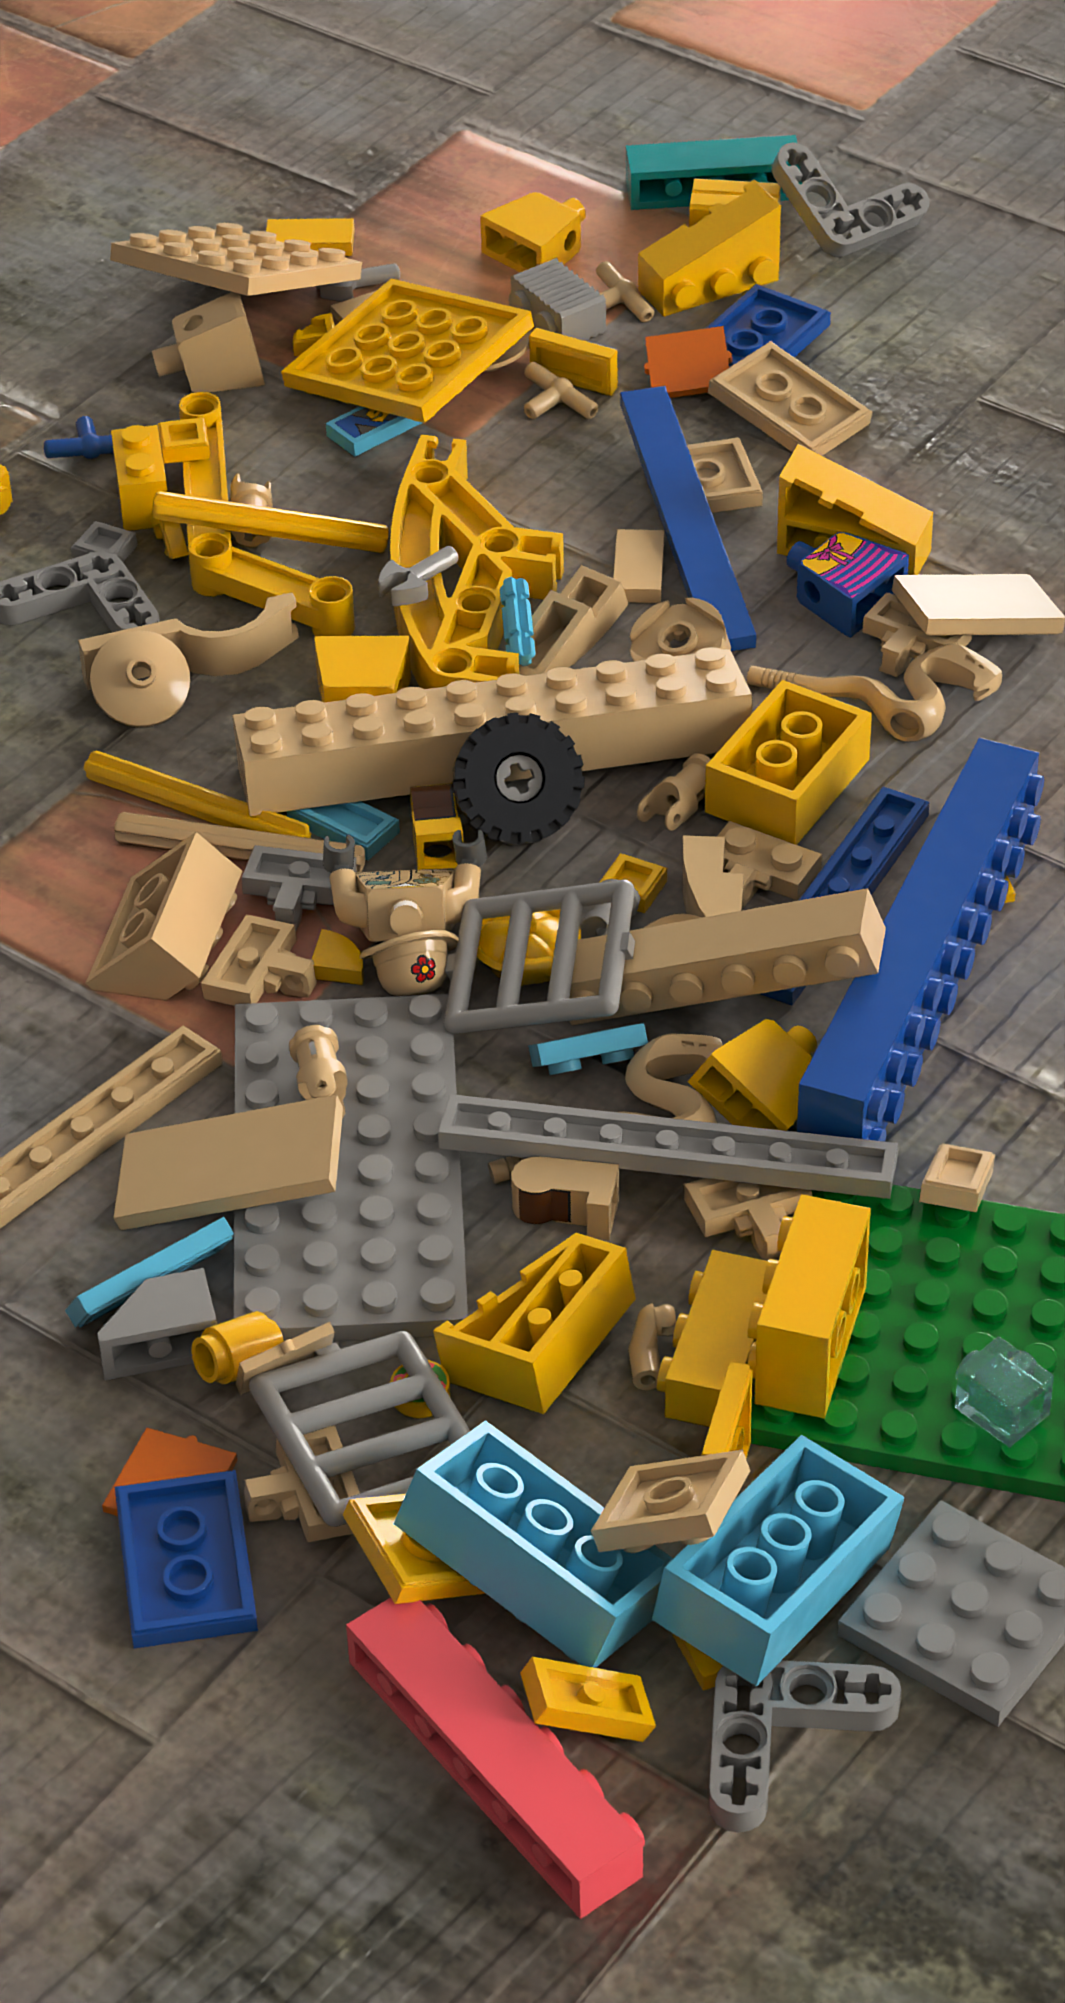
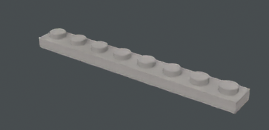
M449 1094L438 1130L439 1149L520 1158L541 1156L619 1164V1169L888 1199L891 1197L898 1152V1143L453 1094Z

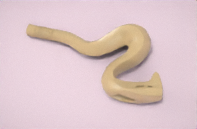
M946 644L922 653L906 668L904 682L914 700H902L880 681L864 676L850 675L823 678L751 666L747 675V683L752 686L774 689L781 680H785L828 697L859 699L869 705L878 721L889 734L899 740L908 742L920 741L931 736L942 723L946 706L942 693L934 682L957 685L973 690L974 700L980 701L997 691L1000 687L1002 671L991 661L963 645Z
M676 1033L654 1038L643 1046L629 1062L625 1075L626 1084L636 1097L649 1105L675 1115L676 1117H672L673 1119L717 1123L712 1106L701 1093L689 1086L664 1080L695 1073L716 1049L723 1046L720 1038L713 1036ZM620 1111V1112H618V1113H627V1114H637V1115L652 1116V1115H647V1114H642V1113H637V1112H626V1111ZM508 1156L505 1159L501 1158L489 1162L488 1169L493 1183L497 1184L510 1180L511 1171L514 1166L526 1158Z

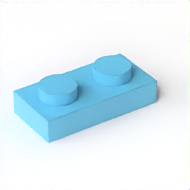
M644 1023L528 1045L532 1067L548 1065L549 1074L554 1075L582 1069L580 1058L601 1054L602 1064L632 1059L634 1057L633 1047L646 1045L648 1040Z

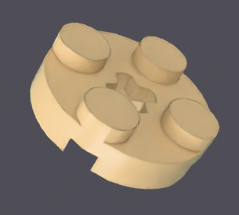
M685 598L686 604L670 606L669 600L652 606L637 619L632 627L630 653L633 662L646 660L655 654H669L672 656L694 654L698 650L707 647L731 650L721 614L713 605L697 598ZM685 638H689L685 645L671 648L670 642L672 640L683 641Z

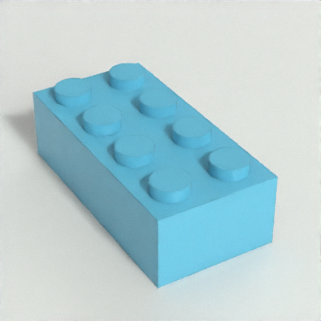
M486 1420L416 1470L393 1523L470 1581V1584L478 1587L510 1611L518 1620L526 1623L554 1644L567 1657L580 1665L594 1668L652 1621L664 1567L673 1559L656 1545L636 1553H628L624 1549L599 1552L591 1529L604 1510V1507Z
M800 1435L735 1498L713 1537L698 1544L687 1545L664 1567L652 1620L757 1686L890 1549L905 1497L805 1436Z

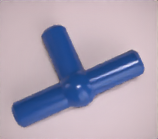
M82 416L76 421L75 425L79 438L53 439L44 442L46 458L83 456L93 459L101 454H113L112 436H98L93 420L88 416Z

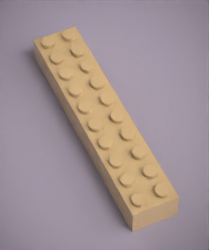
M707 647L698 650L694 654L679 656L655 654L646 660L627 663L609 660L599 663L596 667L581 669L557 667L544 674L523 676L512 673L502 675L497 680L476 683L468 680H458L451 682L446 687L430 689L406 687L397 693L378 696L360 693L352 695L346 700L325 703L318 700H307L297 704L295 707L280 709L255 707L245 713L234 714L233 724L238 769L248 804L249 815L256 816L260 815L262 811L278 813L410 795V787L452 783L454 762L467 738L476 729L485 724L486 721L494 717L506 716L507 713L518 712V715L526 716L531 713L541 716L540 719L548 723L552 721L560 726L559 731L566 737L568 735L575 743L573 747L577 755L581 754L583 761L582 771L690 757L695 753L703 755L717 753L752 714V693L731 650ZM518 765L510 766L511 775L504 779V782L532 778L530 770L520 771Z

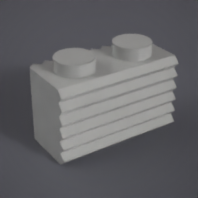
M557 258L511 277L509 304L511 307L531 311L535 327L580 340L585 339L586 341L591 336L596 338L598 333L603 335L606 331V299L604 295H600L598 290L595 291L593 286L590 287L588 282L585 283L583 278L579 279L578 274L574 275L573 270L569 271L568 267H564L562 262L559 263Z

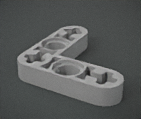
M787 143L782 146L772 163L774 178L820 247L832 256L841 257L849 255L913 228L921 222L929 208L927 193L921 187L912 183L897 185L847 206L813 153L799 143ZM814 192L820 194L825 199L826 206L817 207L812 205L807 200L806 193ZM901 201L903 202V204L908 205L900 208L895 214L894 211L898 208ZM872 212L879 215L883 220L884 226L874 227L868 224L864 218V213ZM852 225L853 228L845 238L841 233L848 231Z
M92 552L0 581V623L4 625L21 624L87 602L93 604L111 632L160 622L156 608L123 561L111 552ZM52 586H67L60 590H47V588ZM117 598L130 599L128 601L120 603L109 602L110 600Z
M781 1660L755 1686L723 1666L718 1671L715 1680L709 1785L710 1815L716 1824L728 1831L746 1832L758 1827L765 1819L768 1810L771 1726L854 1731L883 1730L896 1721L900 1711L901 1686L894 1673L884 1667L875 1665ZM745 1685L751 1687L749 1712L737 1711L738 1686ZM811 1685L822 1690L825 1697L816 1704L806 1705L794 1700L790 1693L799 1686ZM837 1689L844 1690V1704H836ZM865 1693H878V1704L866 1703ZM744 1734L754 1738L759 1746L749 1754L740 1755L729 1751L723 1743L733 1735ZM733 1777H746L745 1805L732 1804Z

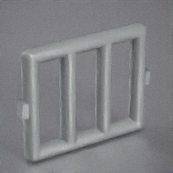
M615 880L468 900L464 904L456 953L448 954L445 973L451 982L444 1018L445 1029L449 1033L459 1034L614 1015L619 1008L625 960L633 959L635 940L629 932L635 893L634 885L628 880ZM611 903L598 995L569 999L583 906ZM561 909L547 1001L518 1005L532 914ZM510 916L496 1007L468 1010L483 919Z
M398 1331L342 1349L339 1348L337 1343H333L315 1351L313 1358L257 1374L249 1382L250 1392L324 1522L331 1527L347 1524L343 1517V1512L349 1499L406 1494L413 1477L341 1500L329 1481V1477L446 1440L453 1444L470 1432L469 1427L413 1336L407 1331ZM398 1357L409 1377L293 1413H290L279 1394L283 1391ZM423 1398L435 1418L317 1456L314 1455L304 1437L305 1434Z

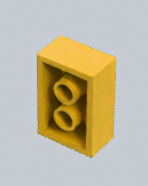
M781 680L706 764L705 813L797 845L869 761L872 713Z
M801 1194L794 1216L783 1217L777 1240V1251H781L779 1260L771 1258L768 1260L762 1286V1293L767 1294L764 1304L758 1302L753 1304L748 1323L747 1336L748 1338L756 1339V1342L752 1344L747 1362L750 1365V1369L753 1370L752 1378L755 1379L754 1404L825 1419L866 1290L871 1208Z

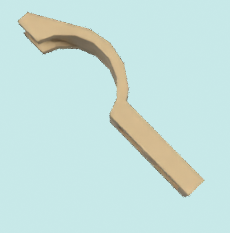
M293 592L269 597L266 600L265 609L255 620L242 627L226 631L198 630L184 625L175 618L78 640L83 680L87 689L91 690L90 673L97 652L111 638L135 630L154 632L173 642L184 655L189 671L192 673L224 676L239 674L253 669L299 638L296 624L291 623V611L296 608V599ZM139 666L132 670V675L135 679L149 677L150 672L147 668Z

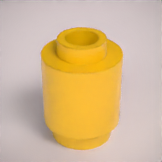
M254 1311L206 1328L202 1335L195 1338L192 1343L193 1363L204 1381L208 1383L217 1381L220 1384H228L237 1380L239 1362L279 1345L283 1342V1336L276 1322L269 1319L262 1312Z

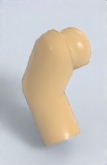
M653 1303L642 1308L638 1313L628 1348L633 1383L638 1389L652 1390L657 1387L660 1368L657 1336H672L676 1325L675 1309L670 1304L654 1307Z

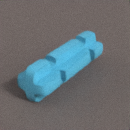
M508 577L504 579L503 585L500 587L501 603L505 606L502 607L504 638L506 643H508V645H505L506 652L519 653V664L528 666L532 663V658L536 654L534 639L530 637L534 633L531 604L527 599L530 597L529 585L523 578L515 579Z

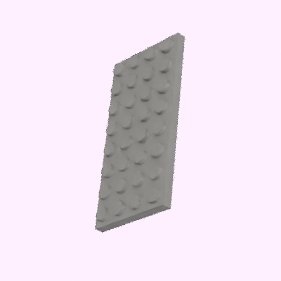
M448 994L235 1004V1113L306 1100L299 1092L297 1086L298 1063L292 1059L289 1052V1041L298 1030L306 1026L321 1025L325 1028H331L335 1032L339 1044L336 1057L337 1061L341 1062L345 1067L348 1084L346 1096L343 1099L345 1116L342 1119L336 1191L234 1210V1318L254 1311L262 1312L279 1326L283 1341L297 1337L330 1322L335 1331L333 1341L375 1339L398 1331H407L413 1337L434 1336L433 1330L447 1320L454 1326L468 1317L460 1151L439 1149L438 1130L449 1094L457 1095L454 1034L449 1033L444 1027ZM311 1041L309 1043L311 1054H317L315 1044Z

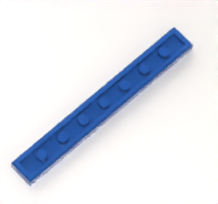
M666 386L620 392V406L688 598L706 601L719 611L726 628L731 651L756 648L757 635Z

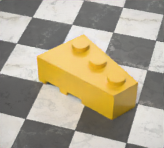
M755 179L743 186L745 193L726 205L719 201L708 208L710 215L690 228L683 224L638 253V291L663 317L749 290L755 284L762 286L779 280L781 204Z
M797 444L779 476L777 554L787 556L791 547L798 541L817 548L834 534L846 532L908 554V575H919L931 552L933 512Z
M575 1233L520 1271L521 1280L498 1296L490 1291L476 1300L478 1310L454 1326L447 1320L435 1328L433 1333L441 1366L448 1372L450 1383L545 1414L636 1300L625 1247Z

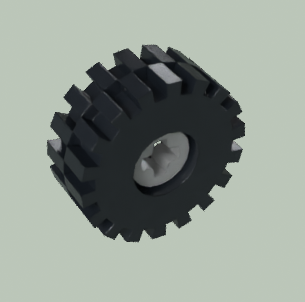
M518 712L507 713L506 716L494 717L486 721L485 724L476 729L467 738L454 762L452 770L454 772L453 781L451 784L452 791L457 800L456 806L460 814H464L469 821L468 825L475 832L482 830L486 836L485 838L490 841L503 842L509 846H518L519 844L530 845L540 842L561 829L570 820V817L580 804V795L585 784V777H582L581 770L583 766L581 754L577 755L573 747L575 745L574 741L569 735L566 737L559 731L560 726L552 721L548 723L541 720L539 715L529 713L526 716L518 715ZM518 765L520 771L530 770L532 779L526 783L527 792L520 794L516 787H506L504 779L511 775L510 766Z

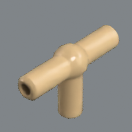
M609 261L600 263L596 273L610 288L599 293L600 295L603 294L606 299V310L621 303L625 304L641 322L650 321L654 316V309L637 292L636 285L632 281L625 279Z
M531 362L526 366L525 377L545 390L524 404V412L528 418L536 419L558 403L566 404L586 419H591L597 414L598 404L573 388V384L568 379L557 377L537 362Z

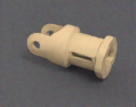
M236 473L230 486V502L272 508L271 483L267 481L265 486L240 481V474ZM231 531L236 541L246 547H257L271 539V536Z
M695 753L683 763V769L674 777L664 778L640 801L637 809L638 819L641 822H646L655 814L665 815V826L670 831H674L683 822L685 823L697 811L698 803L705 798L706 764L711 758Z
M321 1025L306 1026L298 1030L289 1041L290 1056L299 1066V1071L296 1075L298 1090L306 1100L337 1095L343 1106V1119L345 1116L343 1099L346 1096L348 1083L345 1067L341 1062L337 1061L336 1052L339 1049L337 1035L331 1028H325ZM311 1041L315 1044L317 1054H311L309 1046Z

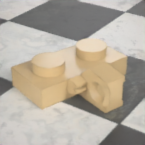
M887 592L865 614L863 619L862 632L880 638L882 642L881 652H883L879 671L898 677L906 670L912 658H916L926 651L946 644H960L966 647L973 638V635L927 636L899 599Z
M729 821L717 836L725 837L724 872L744 873L743 908L759 888L766 891L770 890L798 901L821 871L822 854Z
M246 914L201 982L204 999L235 1006V1004L257 1003L264 991L267 993H277L280 990L284 995L309 997L317 984L313 967L314 961L297 957L294 953L290 952L297 941L295 925Z
M709 1178L684 1184V1201L705 1237L735 1229V1233L739 1238L751 1236L753 1247L762 1260L768 1261L770 1258L776 1259L780 1257L781 1251H777V1240L783 1217L795 1213L801 1194L812 1196L811 1190Z
M335 1425L304 1435L315 1456L343 1448ZM276 1437V1454L281 1467L270 1471L271 1475L246 1479L244 1482L243 1502L249 1521L277 1520L282 1516L285 1520H296L299 1517L307 1542L353 1534L348 1524L331 1527L324 1522ZM352 1470L328 1478L340 1500L360 1494Z

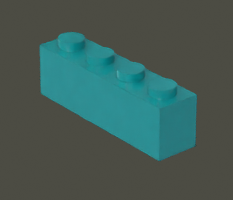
M796 135L626 145V186L631 210L690 207L694 179L751 182L755 179L757 182L778 183L772 173V163L782 146L787 143H798ZM781 188L780 201L789 200Z

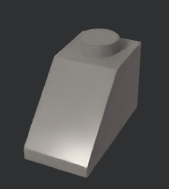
M204 1268L146 1279L100 1329L97 1335L104 1380L193 1364L191 1348L194 1339L200 1337L206 1328L217 1325Z

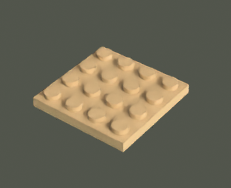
M218 223L216 230L208 227L191 226L188 227V233L177 230H160L159 237L142 233L130 234V240L111 243L110 261L246 296L360 280L362 268L361 261L345 258V251L320 248L316 251L310 249V242L295 239L280 242L276 241L277 235L274 233L252 231L248 234L243 232L242 225L233 223Z

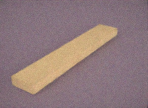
M182 1025L1 1157L0 1229L125 1137V1134L133 1131L222 1065L221 1050Z

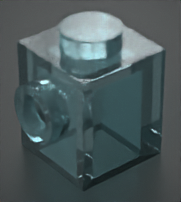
M1000 1336L981 1351L974 1350L970 1352L959 1364L956 1371L955 1408L1009 1448L1050 1415L1054 1375L1040 1366L1029 1353L1016 1349Z

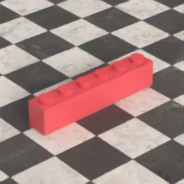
M390 1597L346 1624L349 1663L580 1919L643 1878V1847L645 1846V1838L636 1821L625 1812L619 1814L608 1803L595 1777L586 1769L579 1771L568 1760L555 1734L545 1726L539 1728L529 1718L515 1691L506 1684L500 1686L489 1675L476 1649L468 1643L462 1645L449 1632L443 1615L433 1604L428 1603L424 1605L421 1600L395 1604Z

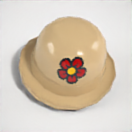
M447 930L414 932L362 951L360 959H373L379 981L383 989L390 995H425L434 992L442 986L446 979L445 968L448 951H452L457 947L459 939L455 934Z

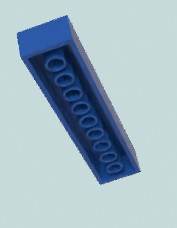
M982 738L978 739L883 921L886 931L878 974L855 977L799 1082L797 1132L885 1142V1128L888 1122L896 1124L901 1115L906 1086L914 1087L918 1081L923 1063L922 1053L924 1049L932 1051L936 1044L942 1013L950 1015L953 1010L958 992L957 982L959 978L967 980L971 973L976 944L984 945L988 938L993 910L1000 912L1004 906L1009 885L1008 881L1005 880L1006 876L1008 878L1018 877L1023 865L1024 847L1026 844L1032 846L1036 841L1041 816L1034 814V806L1038 805L1044 787V776L1037 774L1039 752Z

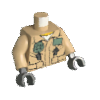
M457 830L453 834V845L456 863L458 864L455 868L354 872L352 870L354 867L355 840L351 835H346V848L336 849L330 846L329 836H326L323 846V867L331 873L329 878L337 917L344 924L360 928L369 941L375 942L388 941L403 935L427 930H447L450 932L456 923L461 922L464 904L470 899L479 897L481 876L479 866L483 865L487 859L482 830H478V839L468 844L462 842L461 830Z

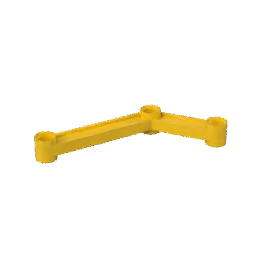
M208 392L190 393L179 402L180 420L205 419L210 459L183 461L185 495L228 501L220 400L217 396ZM187 524L191 584L193 590L198 594L204 596L225 594L265 609L267 598L293 592L296 599V608L291 611L292 620L312 627V632L315 636H351L355 630L353 588L348 580L337 576L317 578L232 547L230 530Z

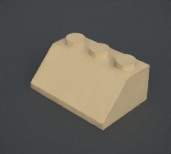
M195 832L130 878L85 984L96 991L167 1000L184 988L187 990L195 988L206 976L209 966L206 964L209 953L223 935V929L220 927L223 918L237 900V894L234 891L242 870Z

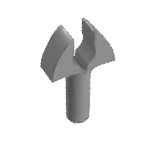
M395 263L361 269L360 280L319 285L317 289L320 288V296L323 299L346 301L353 298V290L355 288L386 283L391 278L399 280L400 269Z
M446 546L410 568L402 567L395 561L390 560L383 567L379 575V597L391 591L392 606L409 605L427 600L428 583L425 581L456 564L459 559L457 551L452 546Z

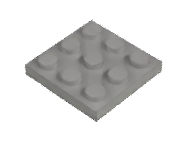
M940 1500L839 1619L838 1636L999 1727L1065 1644V1567Z

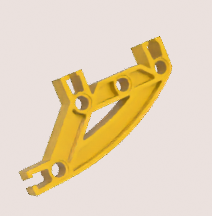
M421 434L406 468L394 506L390 539L391 560L402 567L410 568L442 548L452 546L458 553L459 559L456 564L462 569V573L450 598L446 595L440 572L425 581L428 583L427 600L409 605L393 606L399 636H409L411 671L419 687L423 689L446 687L451 682L458 680H468L476 683L497 680L505 674H519V653L498 651L504 635L502 607H505L501 603L500 587L503 585L504 579L513 577L515 579L523 578L527 581L529 585V598L544 600L550 590L557 592L556 579L561 580L564 573L563 533L514 527L467 481L466 440L453 438L451 454L446 461H440L435 459L434 449H437L439 444L438 438Z

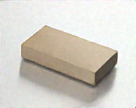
M617 529L613 579L622 582L628 603H661L665 530Z
M942 1143V1145H939L922 1182L919 1202L977 1212L993 1173L995 1154Z

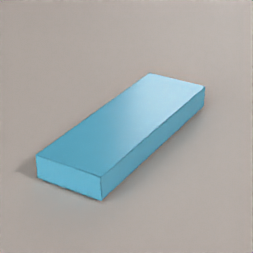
M222 1217L78 1295L65 1311L75 1328L77 1326L81 1328L123 1305L146 1279L183 1272L220 1252L232 1239L234 1232L225 1217Z

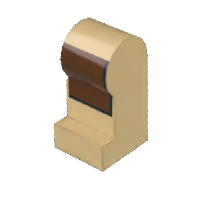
M539 1156L523 1159L514 1166L511 1171L512 1210L517 1218L530 1224H543L554 1220L559 1223L587 1226V1236L600 1240H610L619 1202V1164Z

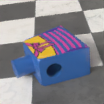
M838 532L817 548L802 541L796 542L787 555L786 563L789 568L798 572L797 599L799 603L851 638L863 629L865 614L886 592L895 595L892 592L894 575H908L909 555L846 532Z

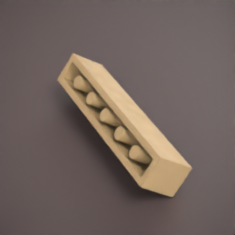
M866 888L630 930L629 932L635 940L633 959L625 960L618 1011L612 1016L572 1020L570 1023L571 1025L878 974L886 927L869 889ZM607 935L578 940L569 999L598 995Z

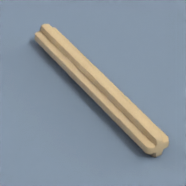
M128 812L118 815L114 827L115 839L120 843L169 850L197 832L225 857L249 861L255 845L323 853L324 840ZM329 841L330 846L333 848H346V843ZM355 845L354 857H356L357 872H362L365 865V849L361 845Z

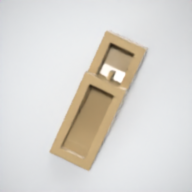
M581 565L561 593L550 590L532 615L534 635L530 637L534 639L536 654L532 658L530 665L522 666L519 664V674L523 676L544 674L553 668L571 667L583 657L612 627L629 605L622 582Z
M683 835V900L686 914L703 918L743 911L744 873L724 872L725 837Z

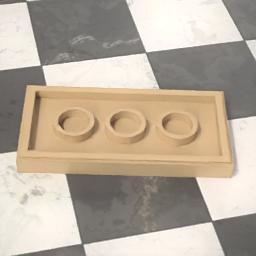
M326 1096L125 1134L113 1216L120 1231L335 1192L343 1106L338 1096Z

